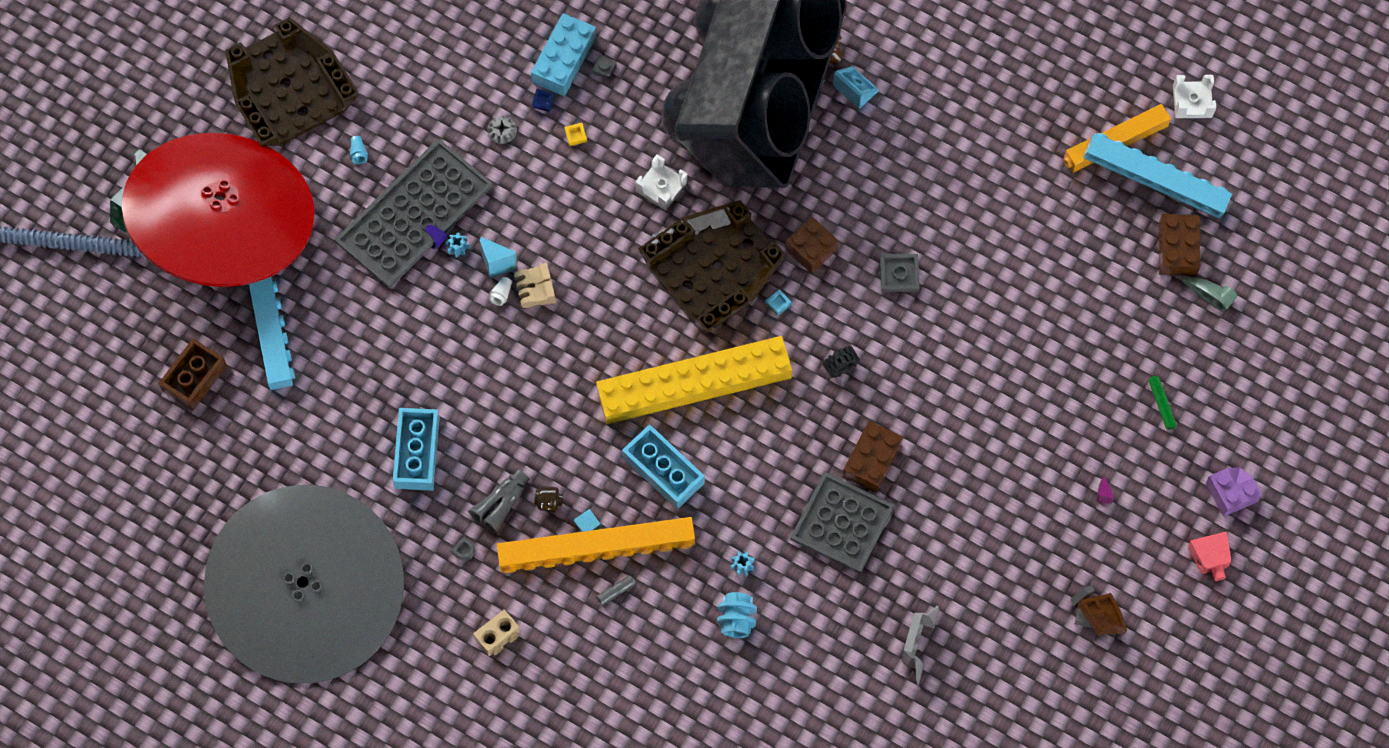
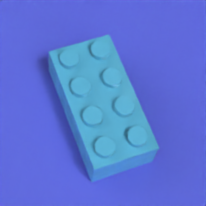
M563 13L531 71L532 83L565 96L596 39V27Z
M399 408L393 471V485L395 489L434 491L440 419L438 410Z
M650 424L622 450V458L677 510L705 484V476Z

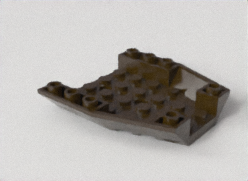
M291 17L275 24V33L245 48L240 42L225 50L234 102L260 146H281L344 113L359 96V92L334 52ZM267 53H272L273 57L271 59H265L264 55ZM285 81H289L291 83V85L287 88L281 86V84ZM301 110L308 111L306 116H300L298 113Z
M741 200L685 216L638 248L650 272L694 326L705 333H709L753 302L786 257V254L775 241L770 243L751 220L752 213ZM748 241L753 246L750 249H746L742 244ZM720 262L723 267L717 270L712 265ZM685 283H690L693 288L687 291L682 286Z

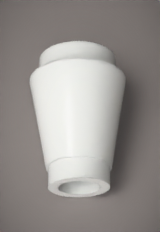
M502 277L489 293V300L498 306L506 303L512 281L507 277Z

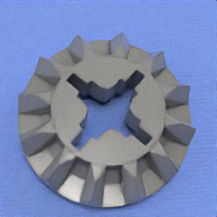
M502 115L498 118L494 117L489 122L487 133L492 141L504 144L514 139L517 127L510 117L507 118ZM501 124H503V126H504V128H505L504 131L502 132V135H501V132H500V130H499Z

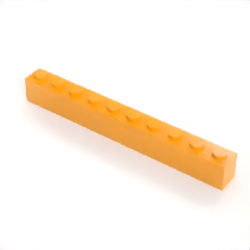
M692 517L497 543L500 571L513 573L517 569L533 570L539 566L550 568L560 563L571 565L575 561L582 560L583 562H592L597 558L609 560L619 555L630 557L633 553L650 554L655 550L667 552L677 547L688 549L695 545V535Z

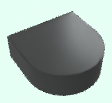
M463 537L453 547L451 553L459 560L468 561L474 556L475 549L473 544Z

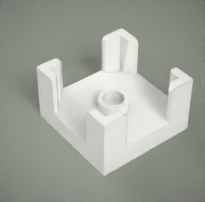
M1176 75L1173 83L1175 118H1212L1216 110V101H1212L1211 92L1214 84L1213 75H1204L1202 82H1184L1185 75Z
M657 154L652 160V168L642 179V176H639L636 180L635 191L666 211L686 186L688 174L681 169L679 174L665 166L664 158Z

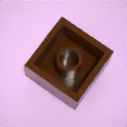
M814 217L805 222L785 242V250L811 274L838 250L839 240Z

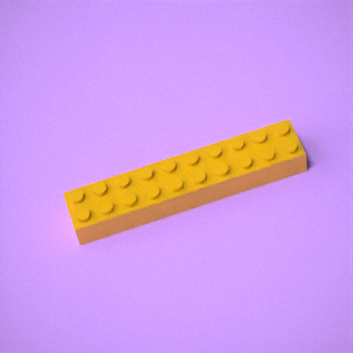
M779 336L597 381L596 387L607 425L791 379L792 367L783 338Z

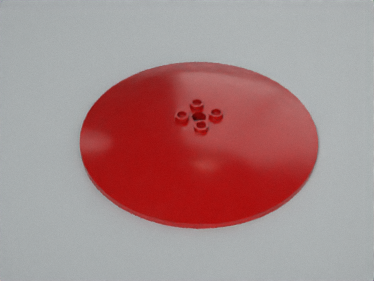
M225 133L187 135L155 148L141 159L132 170L126 181L122 197V215L127 233L137 249L151 263L179 279L214 287L252 284L284 270L306 247L312 233L315 216L314 202L309 186L302 174L287 158L267 145L260 146L258 141ZM217 196H222V197H224L225 199H224V200H218V199H216L215 197H217Z

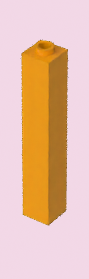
M1160 104L1102 132V134H1105L1108 139L1124 143L1127 147L1168 127L1171 117L1163 105ZM1090 139L1066 150L1063 161L1065 166L1070 168L1073 173L1094 163L1083 158Z

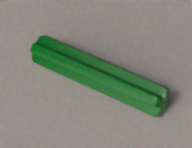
M1152 376L1148 381L1165 428L1167 430L1174 429L1177 424L1159 376Z

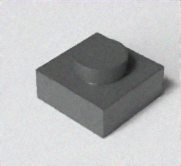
M599 55L592 73L610 80L617 65L616 61Z

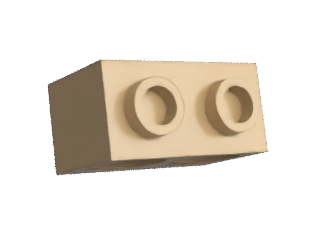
M504 609L473 633L485 653L491 656L492 654H498L507 642L515 641L519 637L520 628ZM504 625H509L511 627V629L508 632H503L500 630L501 627ZM488 637L496 639L493 644H487L485 640Z

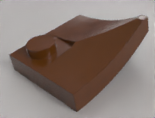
M1111 593L1080 600L1077 606L1098 636L1105 634L1123 635L1126 633L1127 628L1123 615Z

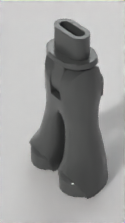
M517 470L514 475L510 474L508 478L503 480L489 496L474 505L468 513L477 522L482 523L483 521L484 526L491 533L497 535L506 515L526 488L525 484L530 478L522 471ZM498 502H500L499 505L488 515V513L491 511V509H492Z

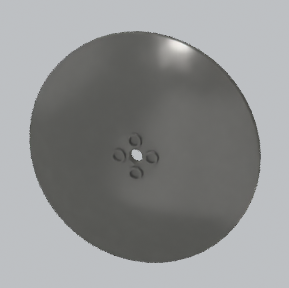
M317 485L282 487L260 495L245 504L227 521L214 541L208 556L204 578V595L210 621L218 637L230 653L244 665L261 675L274 680L300 684L322 682L340 677L356 669L372 657L390 635L400 613L404 593V572L400 553L393 536L382 520L368 506L349 494ZM300 577L308 579L307 587L300 588L297 585Z

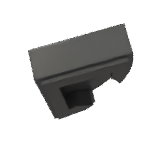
M1092 585L1084 587L1070 601L1075 606L1080 600L1088 598L1096 590Z

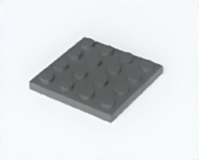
M824 471L790 540L861 574L895 505Z

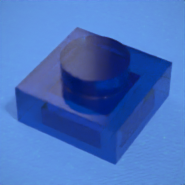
M536 89L532 108L550 112L555 94Z

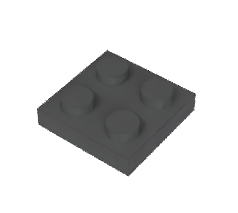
M880 254L881 292H919L918 254Z

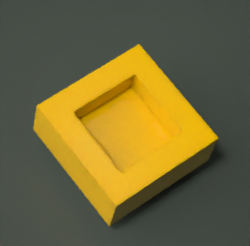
M582 123L564 127L569 146L587 142Z

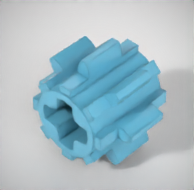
M456 233L454 236L449 235L450 239L445 242L446 247H449L448 254H455L456 258L459 255H465V251L469 249V244L466 243L467 237L460 236V233Z
M738 551L737 557H731V561L734 563L731 565V570H736L737 576L740 573H744L747 576L748 571L754 570V566L751 565L754 562V558L749 557L748 552L741 554ZM742 561L743 563H746V566H742V564H739V562Z

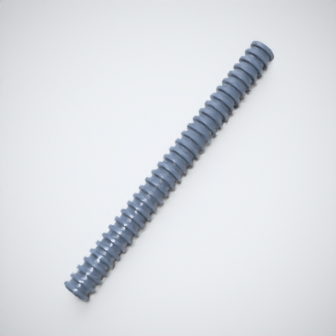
M0 226V241L2 243L7 242L11 244L13 242V244L19 243V245L25 243L26 246L30 244L31 246L36 245L40 247L42 245L49 248L54 246L55 249L60 247V249L66 248V250H70L71 248L72 250L77 249L84 252L89 250V252L95 251V253H99L100 251L103 254L105 252L107 254L112 253L113 255L117 253L118 255L124 254V256L130 254L132 257L135 255L136 257L141 256L145 258L132 240L130 241L129 239L124 241L123 239L118 240L114 238L112 240L111 237H108V239L106 237L100 238V236L96 238L94 236L89 237L88 235L83 237L82 234L77 236V234L71 235V233H67L66 235L65 233L60 234L53 231L48 233V231L42 232V230H38L37 232L34 229L32 231L30 229L25 230L24 228L19 230V228L13 229V227L7 228L5 226L2 228Z

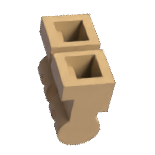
M547 262L539 264V267L519 270L514 274L515 280L519 281L516 286L520 290L518 292L519 297L523 298L520 301L523 308L556 303Z

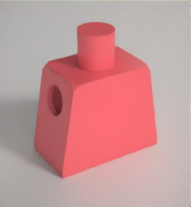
M1227 532L1191 540L1187 547L1202 574L1212 572L1215 581L1225 579L1226 576L1223 569L1229 567L1231 563Z

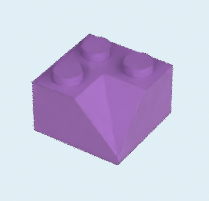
M1240 467L1226 468L1212 474L1205 483L1223 517L1257 503L1262 496L1253 477Z

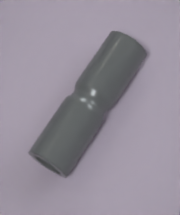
M628 575L614 586L598 594L596 598L603 606L636 584L632 577Z

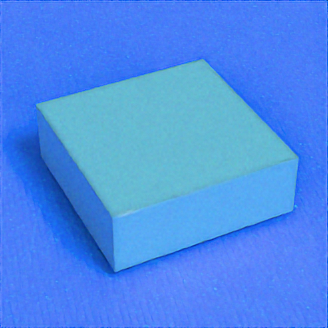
M780 289L765 300L767 306L777 316L792 305V302Z
M590 509L574 519V523L581 532L592 531L601 527L600 522Z

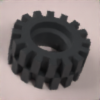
M846 346L829 355L824 360L823 366L831 378H836L859 364L860 358L852 346Z

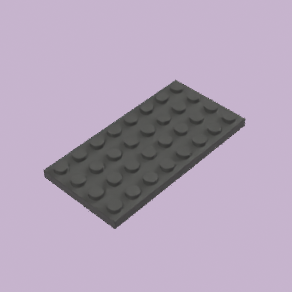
M438 138L334 239L335 243L390 289L435 244L425 231L426 226L433 225L447 233L493 187V183Z

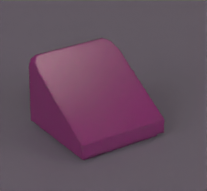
M1101 478L1097 502L1112 504L1114 500L1113 493L1106 478Z

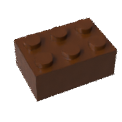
M1162 214L1158 223L1159 274L1197 276L1200 269V216Z
M193 338L158 384L162 392L193 411L226 369L227 364L224 357Z
M868 421L843 469L842 477L878 493L902 446L904 437Z

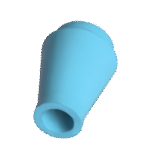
M353 136L351 138L350 159L354 164H363L368 158L367 150L362 142V138L360 136Z

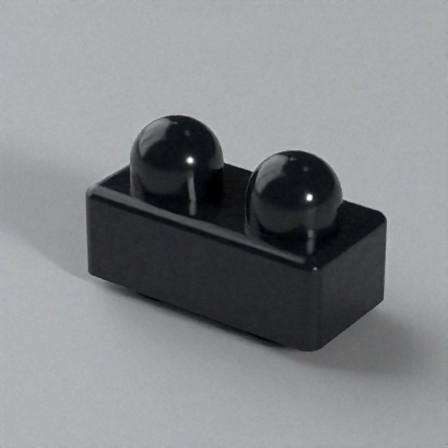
M700 0L695 12V26L698 36L704 44L692 78L686 79L674 86L666 96L662 107V122L669 138L679 147L690 151L725 187H788L801 148L807 138L810 120L833 50L839 40L841 25L847 9V1Z

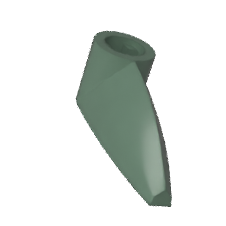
M1182 278V282L1220 311H1226L1237 298L1236 292L1230 287H1221L1200 278Z

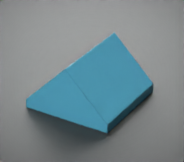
M853 66L837 70L834 73L833 86L859 109L879 91L876 86Z
M481 237V252L490 278L517 269L515 251Z

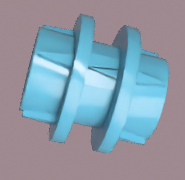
M738 592L728 593L726 597H723V602L718 604V611L724 613V615L717 617V624L721 626V633L732 638L747 637L748 634H751V628L756 626V620L750 617V615L757 613V606L753 604V597Z

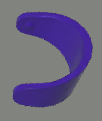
M427 225L425 228L427 234L435 242L431 247L432 249H437L448 238L445 232L433 225Z

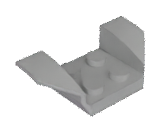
M938 606L928 614L914 613L901 661L907 667L916 669L918 686L923 672V664L915 656L919 643L915 639L920 638L923 626L935 629L939 614Z

